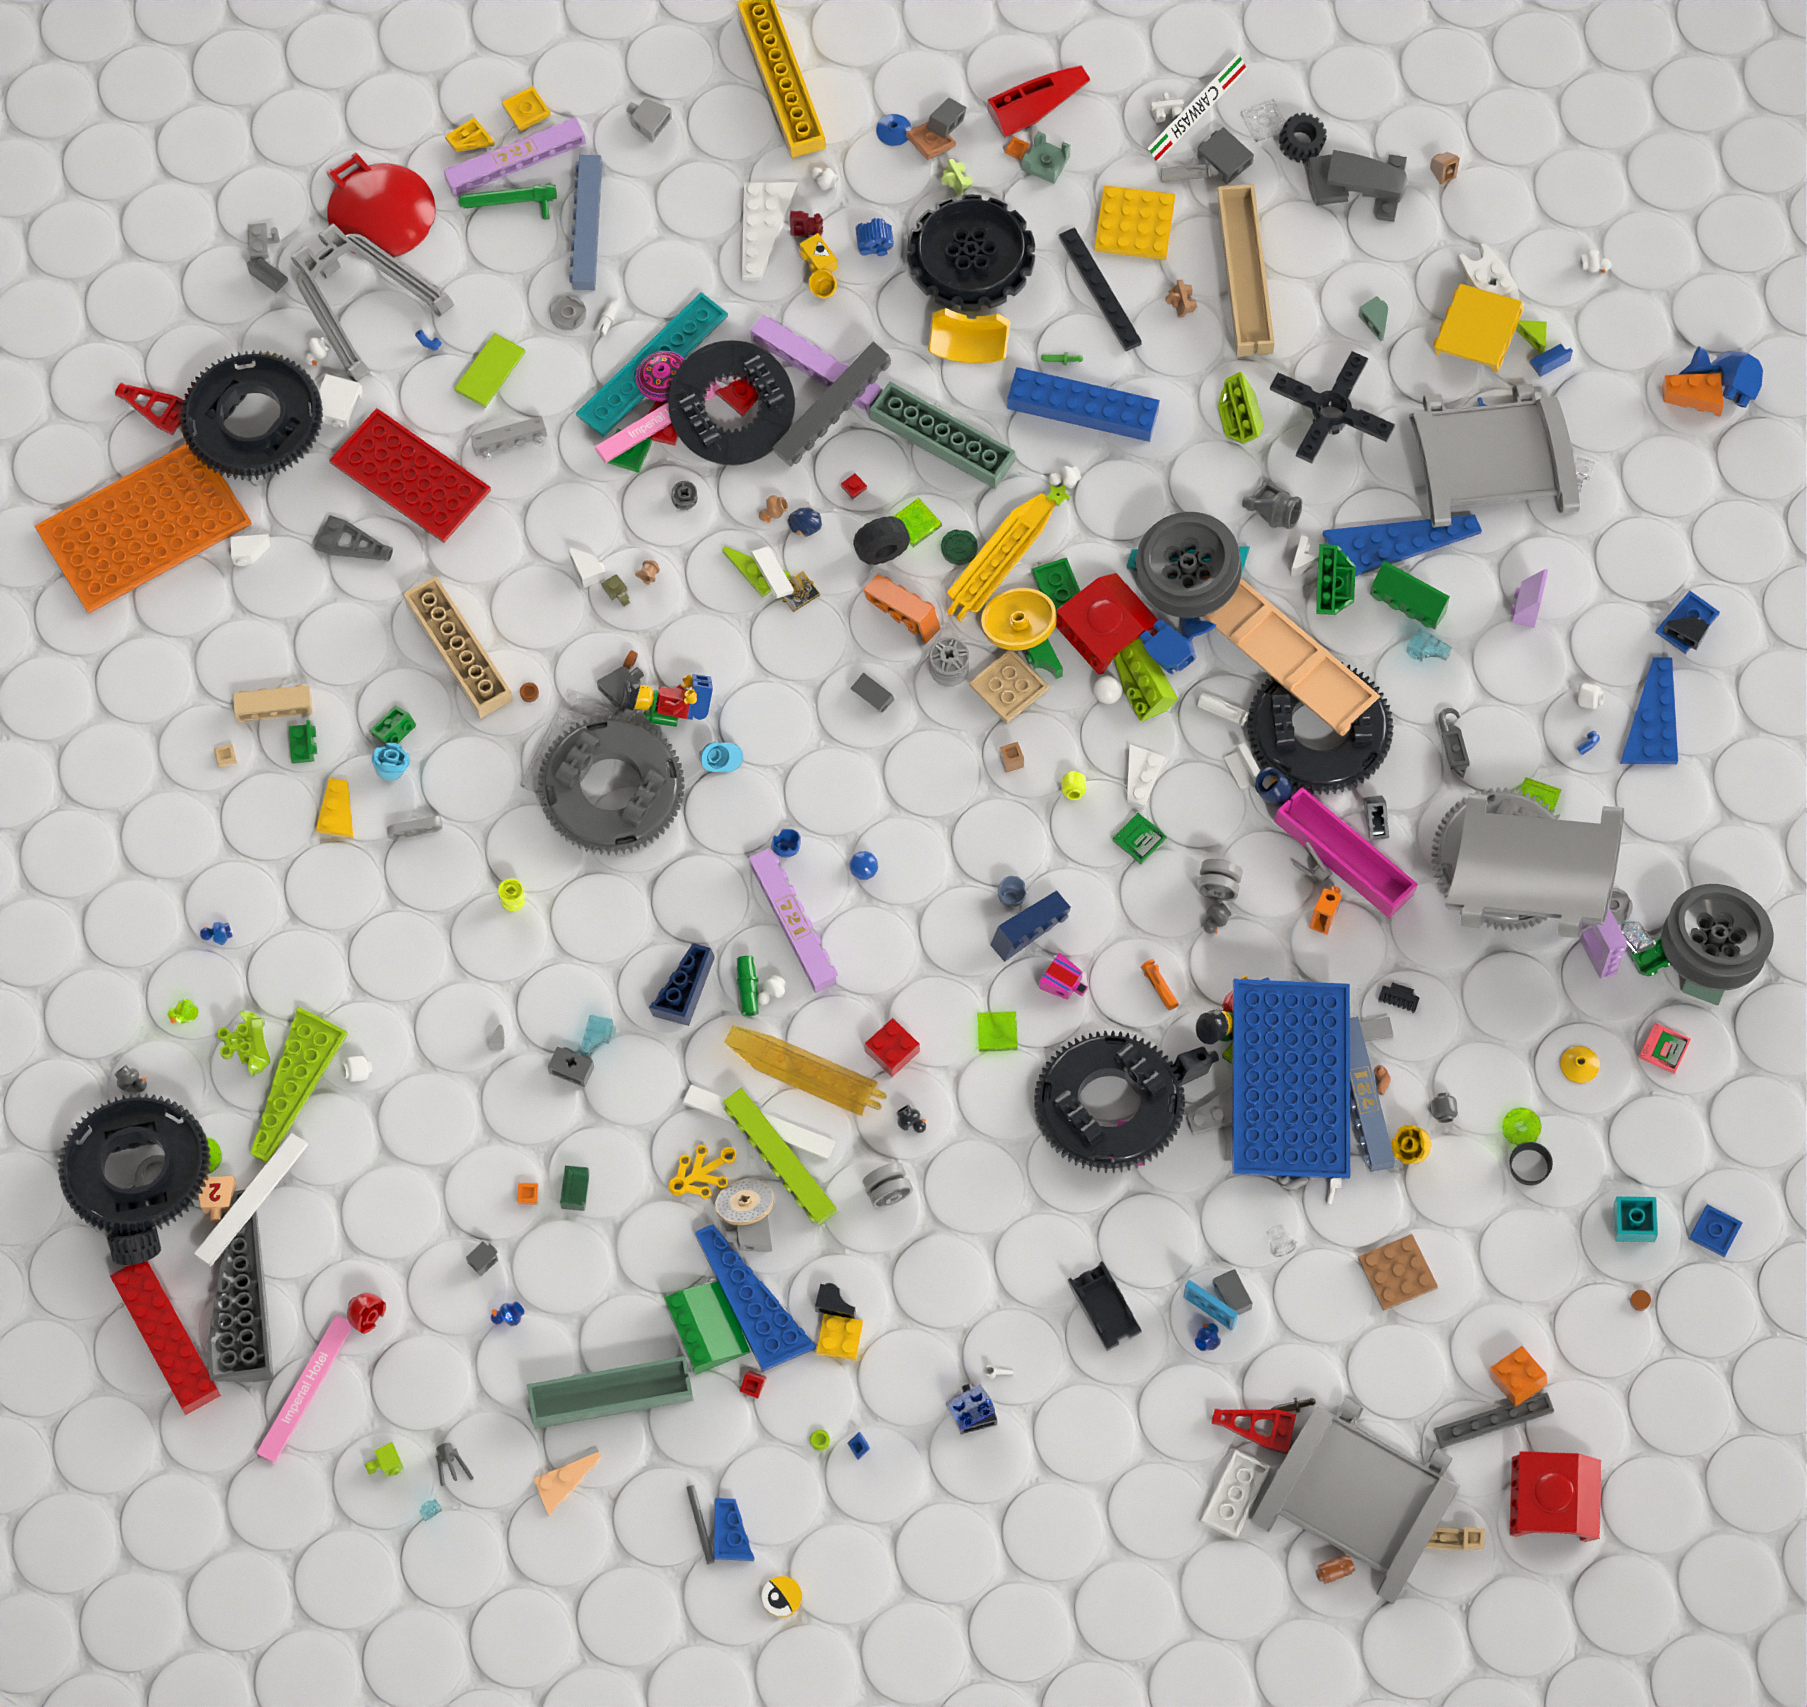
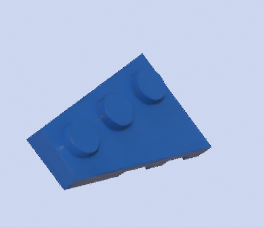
M715 1498L713 1560H755L749 1545L748 1536L744 1530L736 1499Z

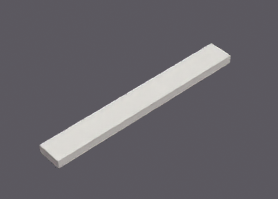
M693 1085L690 1086L683 1101L684 1105L733 1124L738 1122L734 1116L730 1118L723 1108L726 1106L723 1101L726 1098ZM762 1113L787 1145L820 1158L829 1159L835 1145L834 1140Z
M293 1133L289 1135L194 1253L196 1258L210 1267L213 1265L307 1148V1142Z

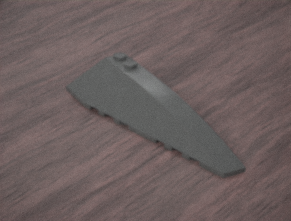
M245 1190L234 1191L232 1206ZM256 1210L225 1248L223 1260L221 1261L216 1289L217 1295L216 1300H214L210 1334L207 1339L210 1381L260 1382L274 1379L264 1269Z

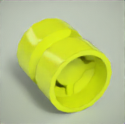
M511 878L501 882L498 892L503 908L511 912L520 910L525 904L522 884L518 880Z

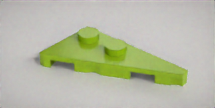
M726 546L722 549L723 554L762 598L771 592L769 585L752 557ZM783 570L787 579L791 578V574Z

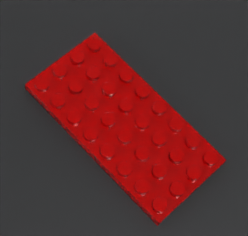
M378 408L370 414L329 460L330 464L443 543L448 540L491 491V487Z

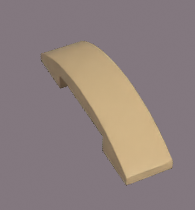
M1437 1527L1425 1548L1458 1551L1484 1550L1485 1529Z

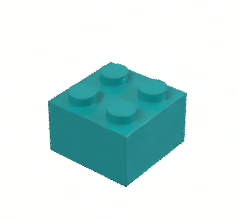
M1616 1196L1613 1203L1615 1242H1655L1658 1236L1656 1197Z

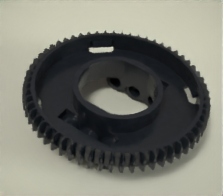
M254 350L252 354H248L245 351V354L241 355L238 352V356H234L231 353V358L227 359L224 356V361L218 359V364L216 365L211 362L212 367L210 369L205 367V373L200 371L201 377L195 376L196 383L191 382L192 388H187L188 394L186 393L185 400H182V413H180L181 429L189 450L192 451L193 456H196L198 461L201 460L203 466L207 464L209 470L213 467L214 473L219 470L220 476H222L226 472L227 478L233 474L235 480L238 475L241 476V480L248 476L249 481H251L252 476H255L256 480H258L259 475L266 479V474L268 473L273 477V472L275 471L278 475L280 474L279 469L286 472L287 465L292 468L293 461L298 464V457L304 459L303 452L308 454V448H313L312 442L317 441L315 436H319L318 430H321L320 424L323 423L321 418L323 417V407L320 393L305 369H302L300 365L296 366L295 361L290 363L288 357L284 360L281 354L277 358L275 352L270 356L269 351L264 355L261 350L259 354H255ZM253 361H255V366L252 368L238 370L234 366V364H237V366L253 364ZM259 393L274 399L280 406V416L263 435L241 437L230 432L223 424L225 419L234 412L236 406L246 398L247 394ZM308 402L311 404L312 417L310 416ZM193 420H195L197 434L195 436H193L192 434L194 433Z
M1357 668L1352 671L1376 693L1379 692V686L1373 688L1375 681L1369 683V676L1363 678L1364 672L1358 675ZM1271 676V680L1266 679L1265 684H1261V690H1257V695L1253 697L1254 702H1251V708H1249L1250 715H1248L1249 722H1247V728L1249 729L1247 733L1250 735V746L1253 749V755H1257V761L1262 760L1261 767L1266 766V768L1270 767L1279 770L1290 781L1292 787H1297V791L1303 787L1306 791L1311 790L1312 795L1315 791H1318L1319 795H1321L1322 791H1326L1327 796L1330 790H1333L1334 794H1336L1337 789H1340L1343 793L1344 787H1347L1350 791L1351 784L1357 787L1358 781L1363 784L1364 778L1369 780L1370 774L1374 775L1376 769L1379 770L1380 764H1383L1384 758L1387 757L1392 743L1391 738L1393 737V732L1391 731L1394 725H1391L1393 718H1390L1392 716V712L1389 711L1390 705H1386L1387 698L1382 699L1384 693H1378L1380 697L1351 723L1348 731L1349 736L1341 745L1330 750H1313L1302 745L1294 736L1295 729L1292 723V716L1305 705ZM1371 753H1376V758L1372 756L1368 763L1362 766V763ZM1274 760H1278V761L1281 762L1284 766H1286L1287 768H1289V769H1290L1289 776H1288V772L1285 771L1284 769H1282L1277 763H1275V764L1273 765V764H1272L1273 761H1274Z
M1097 1031L1096 1037L1089 1033L1088 1039L1082 1035V1041L1079 1042L1077 1038H1074V1045L1068 1042V1048L1061 1046L1062 1053L1056 1051V1057L1051 1056V1062H1046L1047 1068H1042L1043 1074H1039L1040 1081L1036 1082L1038 1088H1035V1093L1037 1095H1034V1100L1036 1101L1034 1102L1035 1114L1037 1116L1036 1120L1039 1123V1129H1043L1042 1135L1046 1136V1141L1050 1142L1051 1148L1056 1147V1153L1062 1151V1158L1068 1155V1162L1074 1159L1075 1166L1079 1162L1082 1163V1169L1088 1165L1090 1171L1093 1167H1097V1172L1104 1168L1105 1173H1107L1108 1169H1112V1172L1115 1173L1116 1168H1119L1122 1173L1123 1167H1127L1128 1171H1130L1131 1165H1134L1137 1169L1139 1162L1144 1166L1145 1159L1151 1162L1152 1155L1157 1158L1158 1151L1164 1152L1163 1146L1169 1147V1141L1173 1142V1135H1177V1129H1180V1122L1183 1121L1185 1095L1183 1094L1182 1080H1179L1180 1074H1176L1177 1068L1173 1067L1172 1061L1167 1062L1168 1055L1163 1056V1050L1156 1052V1045L1151 1048L1150 1041L1144 1044V1038L1137 1041V1035L1131 1039L1130 1034L1127 1033L1123 1037L1122 1031L1119 1032L1118 1036H1115L1114 1031L1111 1032V1035H1107V1032L1104 1031L1103 1036H1100V1033ZM1105 1076H1114L1126 1080L1141 1099L1140 1107L1135 1116L1119 1126H1100L1094 1117L1089 1115L1080 1101H1078L1082 1090L1091 1081ZM1048 1084H1049V1085H1050L1049 1101H1046V1098H1047V1090H1048V1087H1047V1086H1048ZM1174 1095L1175 1099H1173L1172 1112L1170 1113V1097ZM1094 1154L1112 1155L1114 1157V1162H1112L1111 1159H1102L1096 1157L1094 1160H1092V1156Z
M131 1093L129 1098H125L122 1095L121 1100L115 1097V1101L112 1103L107 1099V1105L104 1106L100 1103L101 1108L96 1109L93 1107L94 1112L92 1114L87 1111L88 1117L84 1118L81 1116L82 1123L76 1122L77 1129L71 1128L73 1135L67 1134L69 1141H64L66 1148H61L62 1155H59L60 1162H58L60 1168L58 1169L59 1181L63 1195L70 1208H74L75 1214H79L81 1220L84 1218L86 1224L91 1222L93 1228L98 1226L99 1231L104 1228L106 1233H108L112 1229L113 1234L116 1235L118 1230H120L121 1236L127 1231L129 1236H131L133 1231H136V1234L140 1233V1230L146 1232L148 1228L154 1231L156 1226L162 1229L163 1223L170 1226V1219L176 1222V1215L183 1217L182 1210L189 1212L187 1206H194L192 1200H199L197 1193H203L200 1187H206L203 1180L209 1179L207 1173H210V1169L208 1166H211L209 1161L211 1159L209 1142L206 1139L207 1137L203 1132L202 1126L197 1119L195 1120L193 1114H190L187 1109L184 1110L182 1105L178 1106L176 1101L171 1104L169 1098L164 1101L162 1096L157 1100L155 1094L149 1098L147 1093L144 1097H141L140 1093H138L135 1098H133ZM168 1113L177 1118L178 1120H180L182 1117L183 1123H177L173 1119L165 1116V1114ZM91 1128L92 1132L85 1139L83 1144L78 1145L76 1141H80L82 1137L85 1135V1133ZM146 1144H157L165 1153L163 1169L159 1176L150 1184L122 1189L114 1186L105 1178V1164L111 1153L139 1148Z

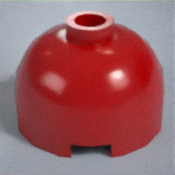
M362 1293L353 1297L349 1301L347 1309V1319L350 1325L363 1334L370 1332L377 1326L374 1323L379 1316L383 1318L386 1311V1303L379 1296L372 1293Z

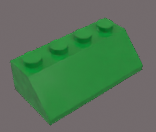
M1386 561L1382 563L1370 591V595L1377 601L1387 603L1392 609L1399 610L1405 613L1408 618L1416 619L1425 627L1436 630L1445 616L1450 598L1447 594Z

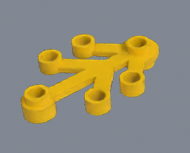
M705 1145L697 1146L692 1174L685 1177L686 1169L691 1165V1159L688 1155L680 1156L677 1177L672 1178L668 1184L670 1193L674 1196L691 1193L700 1195L704 1200L711 1197V1189L709 1187L703 1186L700 1188L690 1184L699 1181L717 1185L721 1190L728 1185L726 1177H715L707 1174L724 1164H733L737 1158L736 1151L731 1147H726L721 1151V1157L702 1167L703 1160L708 1154V1149ZM704 1149L705 1153L700 1154L698 1151ZM726 1155H732L730 1160H727L725 1157ZM683 1159L689 1160L687 1164H683L681 1161ZM721 1180H724L726 1182L723 1186L719 1185L718 1183ZM678 1184L682 1186L679 1190L675 1189V1186ZM707 1190L709 1194L704 1196L702 1192Z

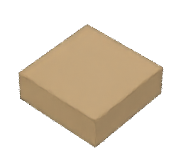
M232 744L214 748L219 768L237 763Z

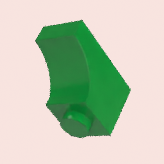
M1048 638L1039 645L1027 649L1025 658L1028 664H1032L1034 669H1045L1055 679L1063 677V668Z

